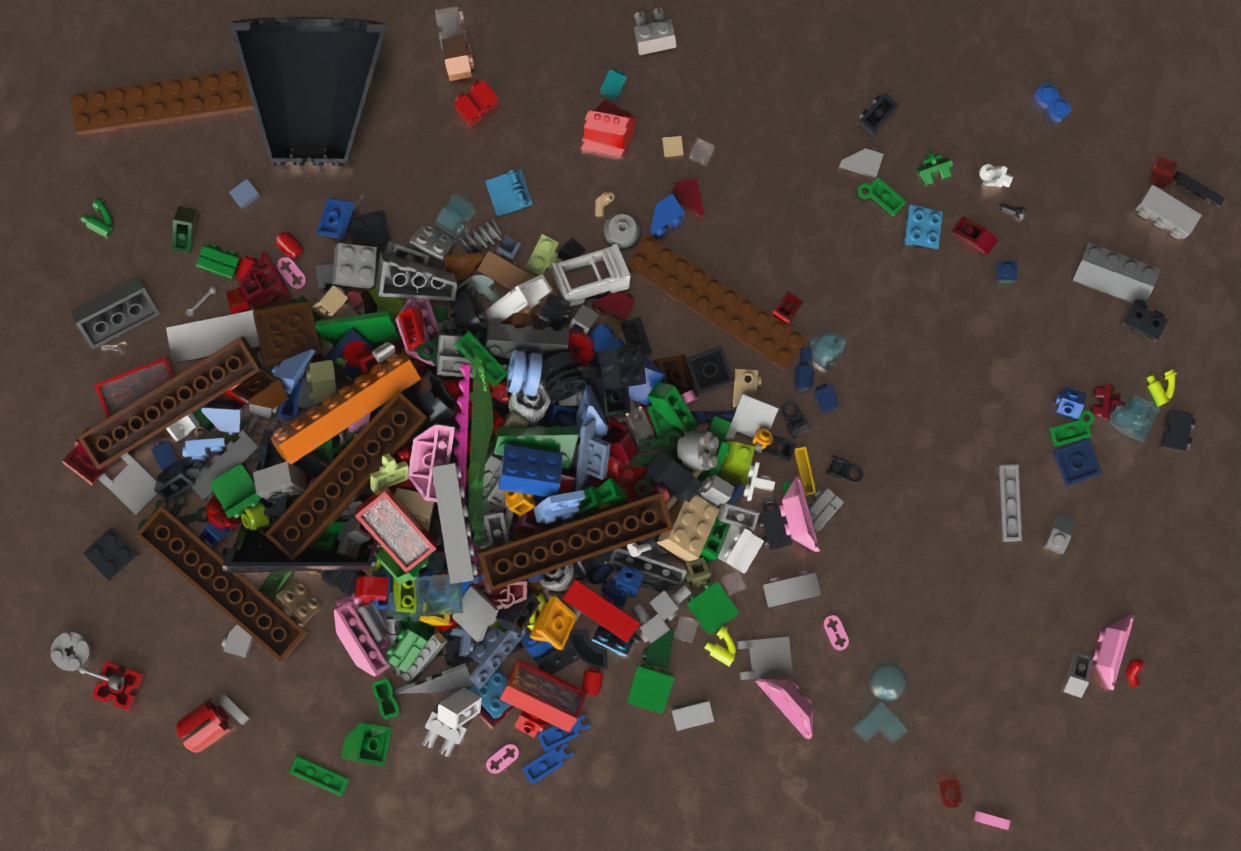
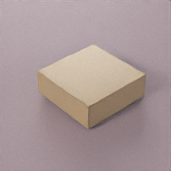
M682 136L662 138L665 158L684 155Z

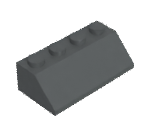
M1088 242L1084 247L1072 281L1137 304V302H1141L1146 305L1155 286L1160 269Z
M140 276L71 310L76 325L92 350L160 315Z

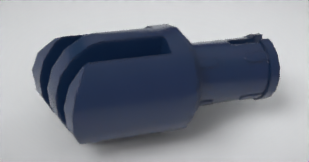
M801 348L800 364L796 366L795 388L799 392H805L813 386L815 368L811 366L813 352L811 348Z
M608 562L603 566L594 568L589 572L587 580L592 584L603 583L614 570L613 566Z

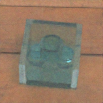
M449 574L417 577L415 579L417 616L463 613L461 582L450 584Z

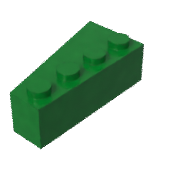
M577 425L542 428L541 426H533V428H523L522 426L497 427L492 444L493 454L502 456L504 445L563 453L562 468L569 469L579 436Z

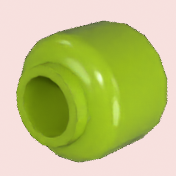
M259 503L255 507L248 506L245 508L244 513L241 515L244 526L253 531L258 530L260 527L268 526L270 519L264 515V509H269V507Z

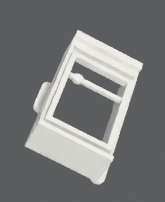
M617 243L611 247L556 264L552 263L554 280L562 299L571 302L570 307L583 304L587 297L607 291L614 294L627 290L630 287V273ZM604 260L611 276L601 280L595 262ZM592 264L598 281L571 289L564 272Z
M543 274L516 286L515 289L484 312L489 319L485 326L486 329L489 323H508L524 311H529L541 302L540 299L552 291Z

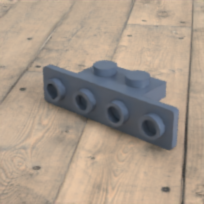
M594 419L583 424L580 429L581 440L578 447L579 458L576 464L577 476L574 481L575 492L584 490L589 486L590 475L601 480L607 477L611 443L594 437L596 420Z
M492 627L473 652L470 653L469 657L479 664L469 676V679L477 688H482L528 632L526 627H524L520 634L510 630L504 633Z

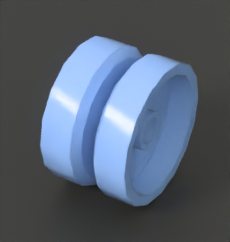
M513 350L507 372V392L517 394L522 388L524 395H536L542 370L541 354L530 353L526 360L524 351Z

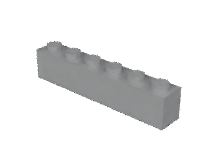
M456 463L432 466L450 584L473 581L475 579L474 576L478 575L476 563L472 564L471 556H475L473 544L469 545L468 539L471 536L470 525H466L465 517H468L467 505L463 506L462 498L465 497L464 486L459 484V478H462L461 467H457Z

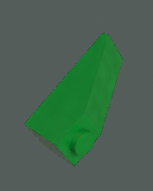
M658 382L647 395L654 408L683 437L685 435L683 434L684 432L695 431L699 426L674 385Z
M716 517L699 558L704 557L706 563L719 557L731 524L721 522Z

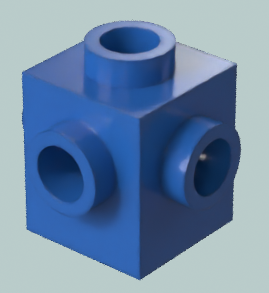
M1065 386L1062 393H1058L1055 403L1058 404L1056 412L1079 419L1085 405L1087 393Z
M623 565L621 571L617 570L614 575L613 581L616 582L614 589L623 595L628 594L635 597L645 573L638 571L635 567Z

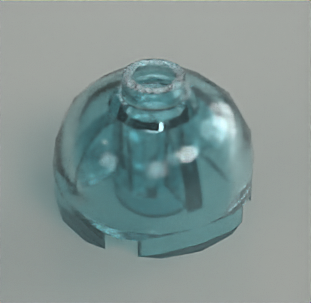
M833 331L824 332L818 337L815 336L810 344L813 361L826 371L833 368L835 365L834 359L837 356L840 358L845 349V337Z
M894 663L880 664L870 674L869 685L871 692L881 700H896L907 689L908 679L906 673L900 666Z

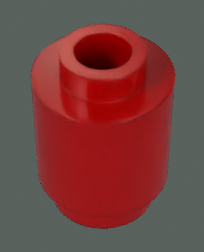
M283 231L276 238V246L293 260L304 250L302 243L289 231L286 233Z
M246 255V258H241L236 272V280L242 281L248 275L250 268L257 263V258Z
M589 667L588 670H584L582 689L587 692V695L598 696L599 691H601L603 672H600V668Z

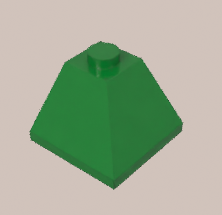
M360 723L344 739L341 758L385 766L392 728Z

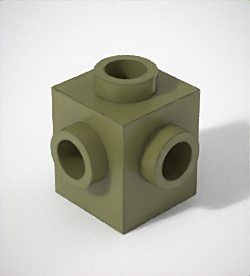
M704 557L685 563V567L688 569L685 581L690 583L692 589L703 588L710 583V576L713 574L710 565L706 564Z

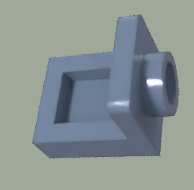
M456 626V629L453 628L450 635L461 637L459 656L467 657L470 652H473L474 641L471 640L472 637L461 626Z

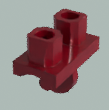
M1112 384L1096 386L1095 397L1104 398L1103 405H1093V415L1111 421L1112 407L1113 412L1118 413L1119 406H1125V402L1120 401L1121 394L1115 393L1114 398L1115 386H1112Z

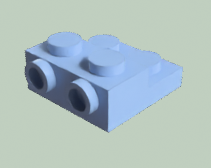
M225 438L185 441L186 446L182 448L183 457L192 460L198 459L204 462L206 458L211 457L210 451H213V453L224 452L229 441Z
M584 491L559 494L546 498L533 508L537 523L551 524L556 522L557 519L562 521L573 519V515L580 511L578 507L580 505L579 502L586 498Z

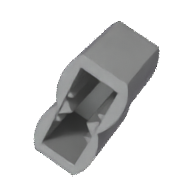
M713 475L701 481L703 485L696 494L717 507L730 500L735 487L718 476Z

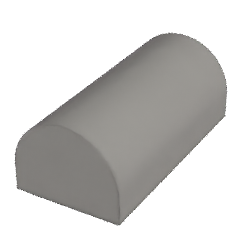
M726 502L720 504L717 519L721 522L754 531L760 512Z

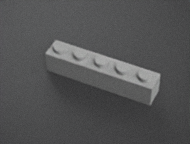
M440 633L430 638L408 672H404L401 675L408 685L416 682L447 643V640Z

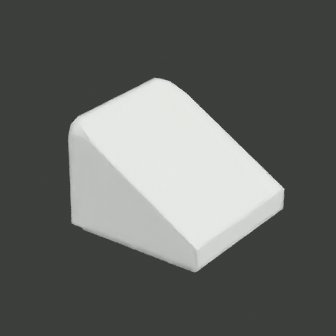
M386 342L372 353L378 363H382L388 357L395 354V347L391 343Z

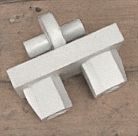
M985 164L979 171L980 177L984 180L982 184L985 186L1002 187L1004 185L1009 187L1013 176L1006 173L1008 168L1004 166Z

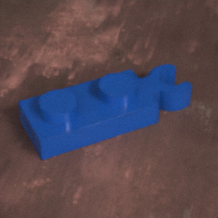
M586 715L578 718L570 732L554 726L537 734L544 751L547 752L580 736L579 729L586 730L590 728V724L587 726L581 725V720L586 718Z
M568 743L562 745L559 752L553 748L522 768L532 785L563 766V758H570L574 755L573 752L570 754L564 753V748L568 746Z

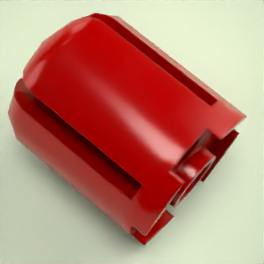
M212 698L207 699L180 719L176 725L177 735L179 739H182L209 720L212 721L183 743L187 749L193 752L204 750L233 728H229L227 723L229 717L220 705L216 707L210 702Z

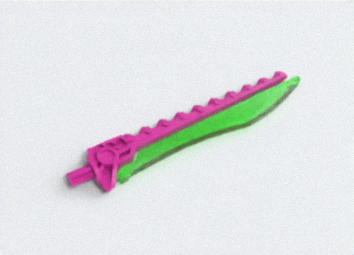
M479 356L474 358L473 393L469 392L470 363H462L460 367L465 379L460 380L458 386L464 395L459 396L457 400L462 412L458 413L455 419L461 429L456 430L454 433L459 445L455 446L452 451L458 460L456 462L457 467H461L462 478H459V484L464 486L465 491L469 400H473L468 519L474 525L475 542H472V534L468 539L469 545L473 544L474 551L480 550V547L484 544L483 479L488 446L493 430L491 393ZM465 497L462 498L463 506L465 505ZM471 556L472 561H477L476 556Z

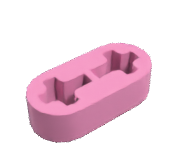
M283 257L279 259L277 263L278 271L292 288L296 290L303 289L307 283L305 275L290 258ZM284 261L285 263H291L289 268L292 272L289 273L286 269L281 270ZM293 274L298 278H303L301 279V285L293 284L295 282L292 277Z
M690 390L681 395L686 405L699 399L695 390Z
M834 615L826 617L823 626L832 646L836 650H844L849 645V639L840 619ZM829 619L837 621L838 624L835 625L837 632H834L832 627H827ZM838 633L840 638L845 639L843 647L835 644L837 641L835 634Z
M508 744L487 760L486 767L488 771L494 774L501 772L518 758V748L513 744ZM507 748L515 749L514 758L511 756L506 759L503 758L507 753ZM500 758L503 760L498 765V770L490 768L492 765L491 760L497 761Z
M979 811L975 812L973 819L1009 830L1011 824L1010 820Z

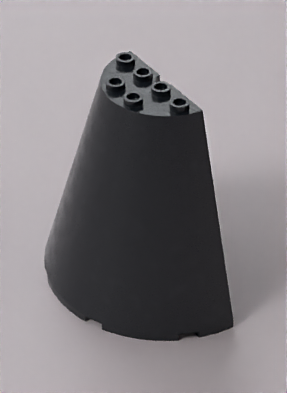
M267 17L231 21V32L269 162H274V165H285V162H293V165L296 166L305 165V162H312L314 166H323L324 163H332V166H343V163H347L386 31V24L372 20L333 19L330 17Z
M264 429L259 445V463L256 466L255 472L286 462L270 439L274 436V432L270 429ZM311 452L293 463L305 471L307 485L313 477L316 479L330 465L329 462ZM369 485L358 498L363 497V501H366L374 494L371 486ZM263 497L260 499L265 507L274 509L276 504L267 502ZM270 520L268 526H273L277 521ZM242 522L235 545L232 549H227L223 562V571L227 573L371 569L376 567V554L380 550L381 545L371 536L370 540L361 544L357 560L350 562L337 554L340 541L337 540L333 550L310 549L298 562H293L286 554L260 550L258 547L260 542L258 530H250Z

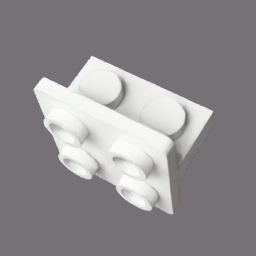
M422 224L411 237L409 248L429 255L428 262L441 269L445 263L444 256L449 254V251L455 244V240L451 239L448 235L435 231L430 226Z
M756 462L754 466L751 465L748 478H751V482L746 485L743 495L747 497L746 501L748 502L752 499L754 488L771 492L774 490L775 482L771 481V477L761 475L760 478H756L760 462Z
M731 524L718 559L738 571L746 573L764 541L753 535L749 530Z

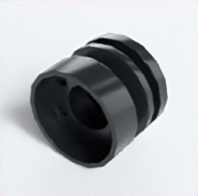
M572 352L558 353L542 362L540 380L545 384V391L548 392V397L551 401L568 399L582 391L587 384L582 371L578 369V362Z

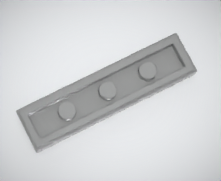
M1019 464L999 465L1002 542L1022 541Z

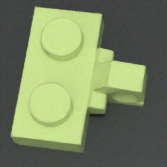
M542 234L525 269L539 276L544 274L546 268L551 270L552 263L563 262L557 258L558 254L555 252L559 242Z
M390 453L383 455V466L380 467V471L371 474V490L375 493L385 484L387 487L408 480L409 465L405 461L397 464L395 459L390 456Z

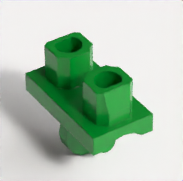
M928 151V157L922 159L924 165L916 168L917 174L928 185L935 182L933 173L936 171L940 172L942 179L952 176L951 166H953V163L948 157L941 159L940 153L933 155L932 151Z

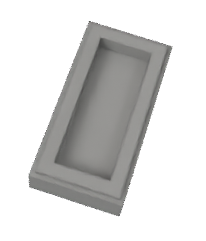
M374 600L360 607L358 610L376 641L379 642L386 638L388 623L385 621L380 610L377 609Z

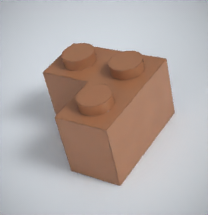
M464 35L442 39L449 80L453 81L472 77L471 69H474L470 43L465 42Z

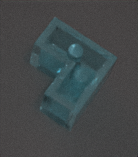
M453 194L446 208L443 207L434 222L435 228L455 240L458 236L461 237L466 229V221H471L476 212L473 210L475 208L474 204Z
M1133 396L1127 405V410L1119 406L1116 407L1115 411L1111 414L1109 424L1124 436L1144 443L1160 408L1153 402Z
M882 702L876 704L852 727L864 742H867L880 730L894 744L908 731Z

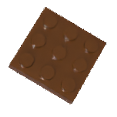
M310 301L253 311L252 314L264 367L281 364L283 360L311 349L315 351L313 358L321 357Z

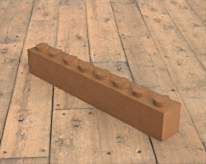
M495 250L493 253L487 252L477 269L479 274L489 277L509 291L537 276V274L528 269L526 272L519 268L521 265L513 260H510V262L504 260V255ZM546 280L552 289L550 294L562 298L560 292L553 288L554 284ZM549 293L540 299L541 302L536 305L537 307L542 309ZM584 302L583 304L570 307L569 310L572 312L569 320L565 321V323L570 325L582 305L586 306L587 303ZM593 307L591 310L599 316L588 335L601 323L603 326L607 324L614 331L612 335L616 338L621 330L620 322L612 317L607 319L602 316V311Z

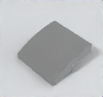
M439 334L437 375L465 377L460 367L462 363L469 362L470 378H476L477 369L454 345L462 336Z
M489 453L468 486L503 509L506 504L504 490L498 489L501 460Z
M473 585L459 602L452 618L475 641L479 642L483 640L487 627L494 624L499 609Z

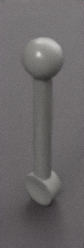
M211 286L209 292L192 309H187L186 314L193 316L194 311L212 293H215L217 288Z

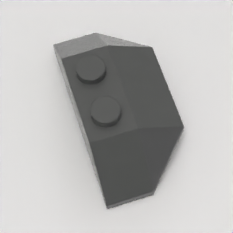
M627 545L613 550L614 552L611 554L609 563L616 571H621L622 566L626 565L635 567L638 571L645 573L640 586L657 592L682 587L688 569L673 553L657 555L651 549L642 552L640 556L632 557Z

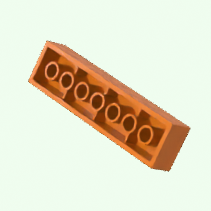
M400 353L393 354L387 358V362L374 366L367 375L357 377L352 385L344 386L335 396L325 398L320 406L310 408L303 417H297L286 428H280L273 433L274 436L270 439L281 457L289 464H293L393 398L398 391H404L421 378L408 358Z

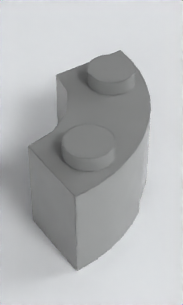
M808 571L796 573L797 577L782 580L781 577L770 579L769 584L763 585L768 607L820 596L821 592L816 573L808 574Z

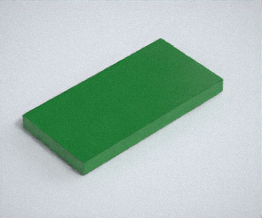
M389 311L316 321L315 325L321 338L331 342L334 347L351 328L370 344L401 339L399 329Z

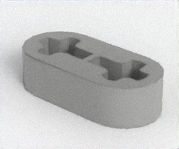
M223 693L217 699L240 724L244 725L249 719V716L227 694Z

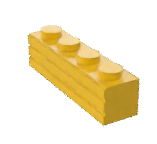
M806 446L796 448L794 454L805 496L816 494Z

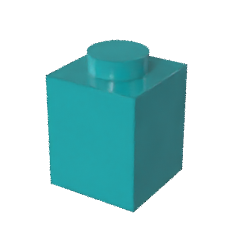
M609 69L600 93L618 101L627 81V77L624 76L625 73L618 69H614V71Z

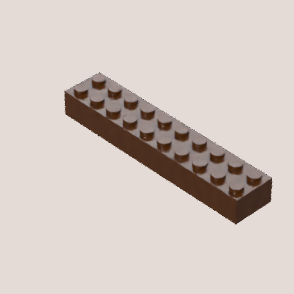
M243 69L70 95L75 132L79 136L254 110Z
M647 233L626 264L629 271L785 372L807 340V337Z
M243 335L78 436V439L99 470L264 369Z
M398 391L264 535L293 562H298L371 484V474L380 471V467L383 466L382 456L390 453V456L394 459L398 455V451L403 450V447L428 423L429 419Z
M654 491L474 552L485 588L492 591L673 530L663 493Z
M160 506L135 534L280 662H284L309 633L241 573L224 572V558L164 506Z

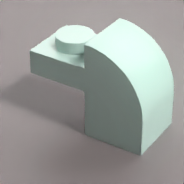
M484 275L472 276L458 286L460 288L469 282L472 287L478 290L479 295L484 294L492 305L501 298L495 289L490 290L495 285L494 281Z

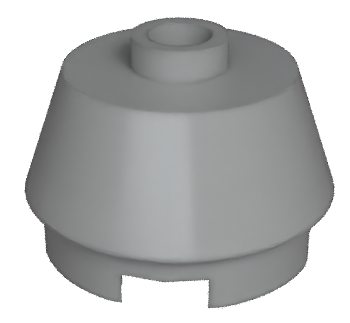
M618 211L611 214L606 219L603 227L605 239L610 245L617 243L620 249L633 246L641 236L640 221L634 214L627 211Z
M573 564L544 573V578L540 581L541 585L548 590H567L575 581L576 575Z

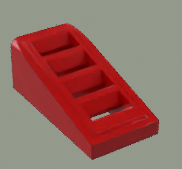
M412 306L398 314L408 350L424 343L421 308Z

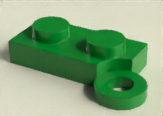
M878 177L871 185H860L857 191L860 198L868 199L871 197L893 217L906 203L902 197ZM863 188L868 189L869 193L867 195L862 194Z
M1088 410L1083 411L1079 416V420L1049 428L1053 446L1057 447L1092 437L1089 425L1094 421L1093 413ZM1084 415H1088L1090 417V420L1088 422H1085L1083 420Z

